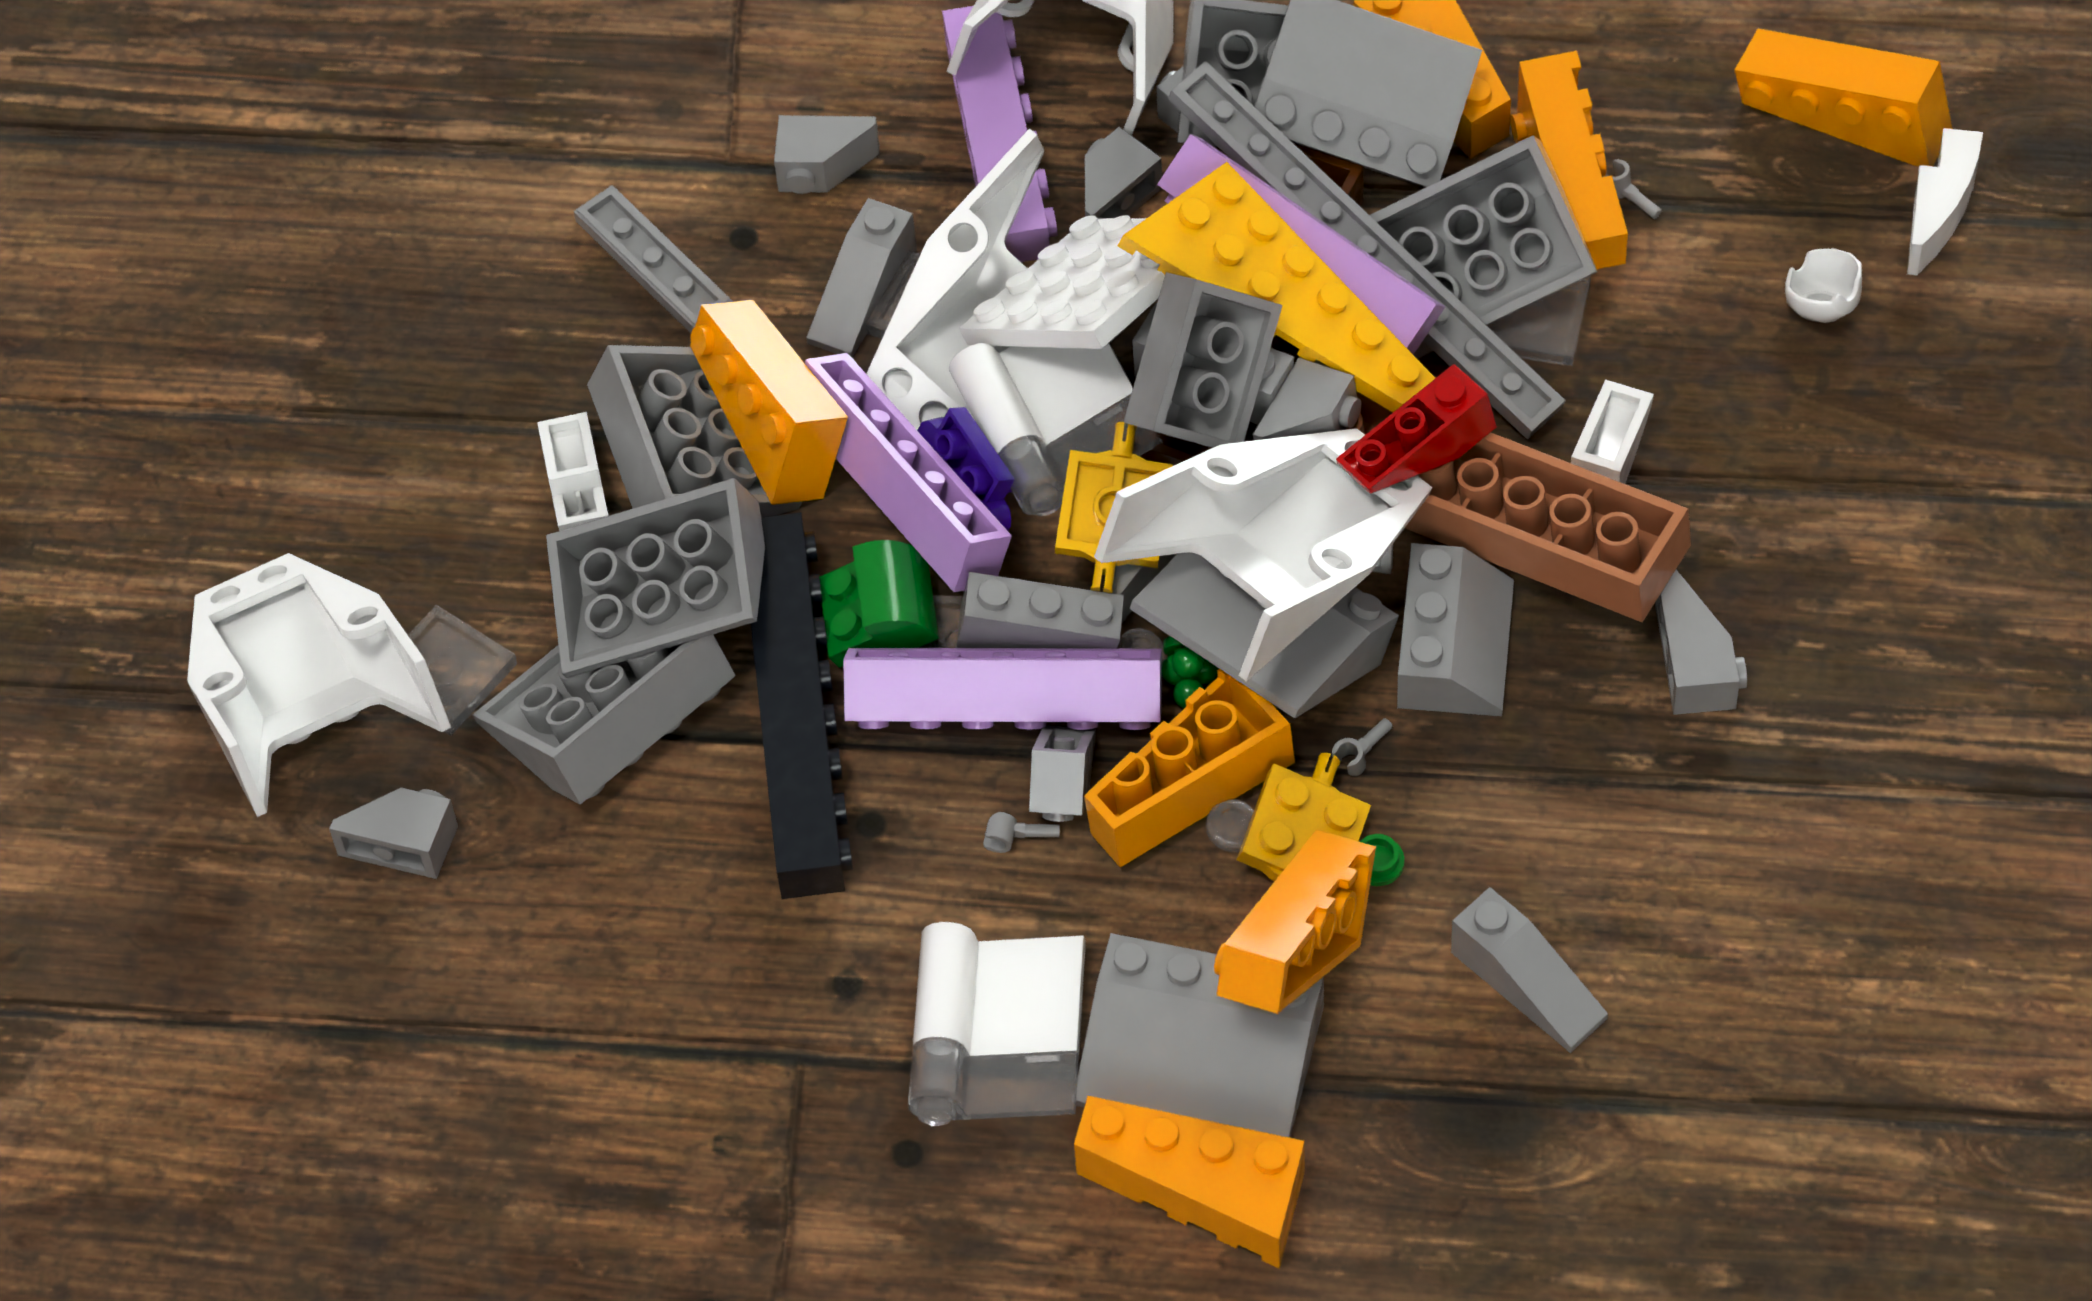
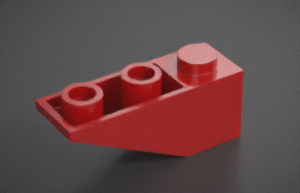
M1453 364L1337 457L1336 462L1371 494L1457 460L1497 428L1488 393L1459 367Z

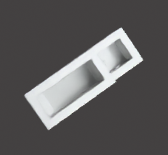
M1943 128L1938 167L1919 165L1907 274L1918 275L1938 255L1962 219L1974 188L1983 132Z
M1605 380L1571 456V463L1625 484L1649 416L1654 394Z
M587 412L537 422L559 531L609 516Z

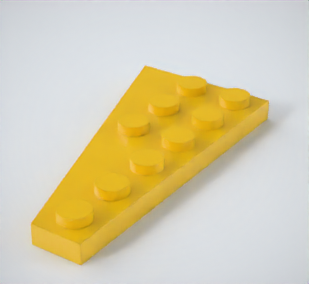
M1228 162L1218 167L1122 236L1117 245L1131 255L1138 251L1160 264L1157 270L1159 272L1162 271L1164 275L1168 272L1201 280L1283 305L1274 336L1277 335L1297 347L1299 351L1296 355L1305 360L1315 362L1317 359L1332 369L1354 375L1356 391L1392 413L1435 379L1425 366Z

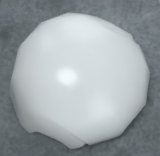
M1835 248L1809 251L1800 269L1795 271V268L1791 267L1788 271L1785 282L1787 304L1801 317L1822 323L1834 322L1851 313L1858 306L1861 298L1862 263L1852 253Z

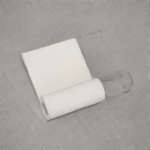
M979 343L961 350L954 356L949 365V371L974 420L1015 480L1010 489L1022 512L1027 515L1047 516L1061 507L1070 450L1090 453L1112 451L1115 424L1117 422H1124L1133 390V385L1110 343L1102 349L1010 346L1000 353L990 344ZM1127 423L1124 426L1123 441H1126ZM1137 426L1133 454L1141 456L1162 443L1163 441L1159 433Z
M954 922L932 923L923 929L908 1110L912 1114L918 1116V1119L925 1124L939 1126L945 1125L951 1120L1069 1115L1076 1113L1086 945L1084 935L978 941L975 933L970 928Z

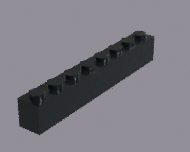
M801 512L761 517L765 553L757 621L751 623L776 871L781 898L789 899L844 892L843 871L853 870L850 840L849 838L839 839L838 825L848 824L844 793L834 794L833 780L843 779L839 748L829 749L828 736L838 735L834 703L824 705L823 692L833 691L829 660L819 661L818 648L827 647L824 616L814 617L813 605L823 603L819 574L810 575L808 563L818 562L814 531L804 532Z

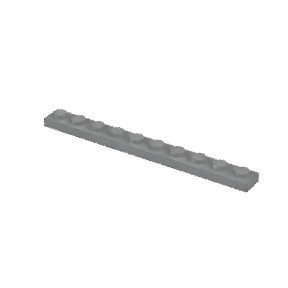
M1206 61L1171 90L1168 100L1229 158L1444 305L1445 309L1423 341L1449 366L1455 364L1487 392L1491 406L1527 440L1561 410L1566 401L1209 63Z

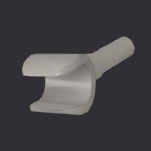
M1615 159L1613 161V171L1616 177L1612 178L1618 199L1627 198L1653 219H1656L1662 209L1639 192V189L1631 183L1629 164L1621 159Z
M1383 718L1363 738L1361 737L1359 740L1353 738L1339 740L1332 748V757L1335 755L1341 761L1346 755L1357 756L1348 764L1347 770L1349 775L1359 776L1366 768L1365 755L1372 749L1373 745L1392 729V723L1388 719Z
M997 812L988 820L983 845L989 851L1005 853L1010 851L1014 837H1059L1060 825L1025 824L1017 822L1008 813Z

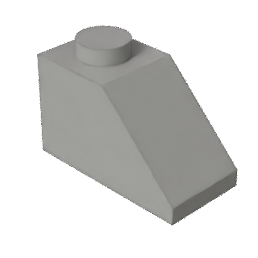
M779 115L774 157L778 191L797 194L828 192L878 156L880 146L876 117Z
M1120 127L1115 129L1106 138H1100L1095 141L1085 154V216L1094 215L1097 218H1116L1133 214L1162 189L1157 185L1162 177L1161 157Z
M1298 358L1253 433L1254 440L1345 430L1347 427L1352 428L1357 422L1361 411V400L1357 398L1354 375Z
M1047 725L1042 728L1032 748L1029 812L1042 813V818L1058 822L1073 820L1074 815H1083L1086 808L1084 795L1089 791L1096 729L1077 730Z
M399 788L334 819L329 830L338 856L437 879L457 831L458 823L451 799L445 798L442 794L429 789H423L418 792Z

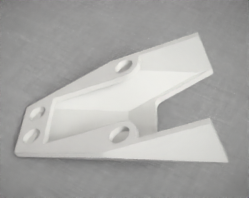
M977 0L962 26L947 72L956 75L979 26L996 12L1007 17L1022 16L1030 10L1034 0H1022L1014 4L1008 3L1009 0ZM1082 0L1129 22L1118 48V56L1121 63L1133 72V106L1123 129L1132 136L1173 45V0ZM1131 46H1133V55L1130 52Z
M1030 128L927 239L866 373L916 430H918L923 421L945 417L949 408L966 407L971 414L949 371V365L954 356L961 350L971 346L966 344L959 328L974 316L973 311L979 304L996 297L1007 287L1006 282L1010 277L1028 269L1007 250L1006 238L1045 152L1037 134ZM1010 346L993 347L997 350L998 353H1000L1005 349L1009 348Z
M1357 428L1221 444L1118 491L1094 558L1101 563L1187 552L1196 553L1204 557L1221 574L1230 578L1257 600L1262 607L1266 608L1263 610L1238 675L1243 680L1248 681L1373 571L1428 498L1432 487L1416 475L1371 494L1366 491L1336 462L1337 457L1365 436Z
M287 553L195 595L187 682L257 817L267 813L272 754L286 744H296L306 740L312 732L334 722L350 720L359 711L377 704L385 705L441 732L451 728L425 659L379 594Z

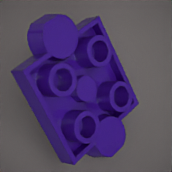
M966 407L949 408L945 417L921 422L917 431L1006 530L1009 531L1011 527V511L1004 498L1007 493L1017 492L1028 486L1025 476L1018 467L1009 469L1005 466Z

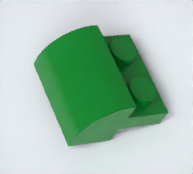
M876 540L855 545L852 547L853 562L820 576L828 657L839 668L843 667V659L848 648H919L939 639L929 564L912 545L894 540Z

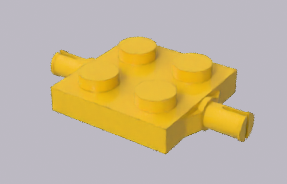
M1117 422L1115 424L1112 451L1090 453L1070 450L1055 544V554L1082 557L1095 563L1090 590L1100 591L1102 576L1105 575L1103 592L1113 593L1112 588L1116 566L1130 564L1158 568L1160 557L1155 556L1101 563L1094 558L1116 493L1173 466V464L1147 461L1133 454L1137 426L1128 424L1126 441H1123L1124 422Z
M1320 753L1312 777L1302 776L1274 763L1265 778L1236 860L1262 871L1270 880L1275 882L1316 830L1359 842L1371 805L1344 794L1332 786L1335 773L1340 765V760L1335 755L1328 763L1331 754Z

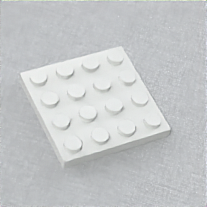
M1091 215L1074 222L1069 228V234L1058 243L1044 248L1038 254V260L1027 270L1010 277L1006 282L1007 287L996 297L982 302L974 309V316L959 328L966 344L985 343L991 346L1102 349L1159 298L1165 277L1162 271L1159 272L1157 270L1160 264L1138 251L1131 255L1117 246L1125 233L1146 218H1130L1127 215L1116 218H1097Z

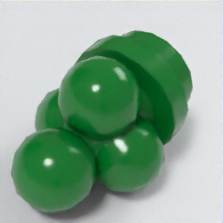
M1170 635L1164 639L1163 653L1167 657L1162 662V678L1168 684L1175 685L1173 691L1174 701L1181 708H1185V700L1199 687L1204 689L1202 685L1212 683L1218 676L1217 670L1219 668Z

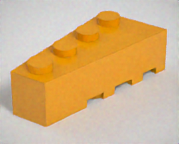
M1456 0L1353 1V6L1390 17L1393 20L1481 49L1482 53L1453 142L1472 159L1509 136L1511 98Z
M1758 28L1735 68L1742 104L1917 167L1919 165L1933 166L1939 156L1943 128L1953 129L1940 61Z
M1577 50L1519 62L1517 113L1510 115L1511 130L1515 143L1532 135L1542 142L1564 189L1596 269L1626 264L1628 232L1612 175L1606 176L1605 149L1600 133L1593 135V122L1590 112L1592 110V103L1588 88L1578 90L1579 70H1581V63Z
M754 300L701 305L696 326L691 332L690 347L771 505L824 499L848 416Z
M1218 669V677L1205 690L1199 687L1185 700L1186 707L1171 722H1161L1150 733L1151 740L1138 753L1130 752L1084 795L1090 833L1120 868L1264 782L1269 769L1274 763L1284 768L1295 763L1290 723L1271 702L1221 669Z
M1316 830L1234 933L1220 946L1214 963V973L1219 975L1216 996L1278 1014L1361 946L1376 846Z
M1087 1096L1074 1142L1076 1171L1078 1175L1140 1204L1146 1201L1167 1211V1217L1184 1225H1187L1188 1222L1216 1234L1217 1240L1236 1249L1240 1245L1261 1255L1263 1262L1280 1269L1305 1173V1141Z

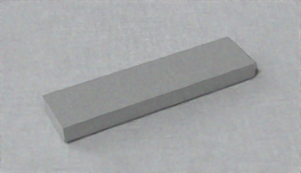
M613 185L574 210L575 221L690 333L696 326L701 305L733 302Z

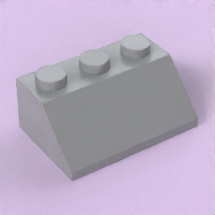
M1166 272L1124 423L1212 448L1221 444L1244 442L1283 305L1201 280Z
M1411 543L1398 669L1397 708L1502 716L1514 579L1464 547Z

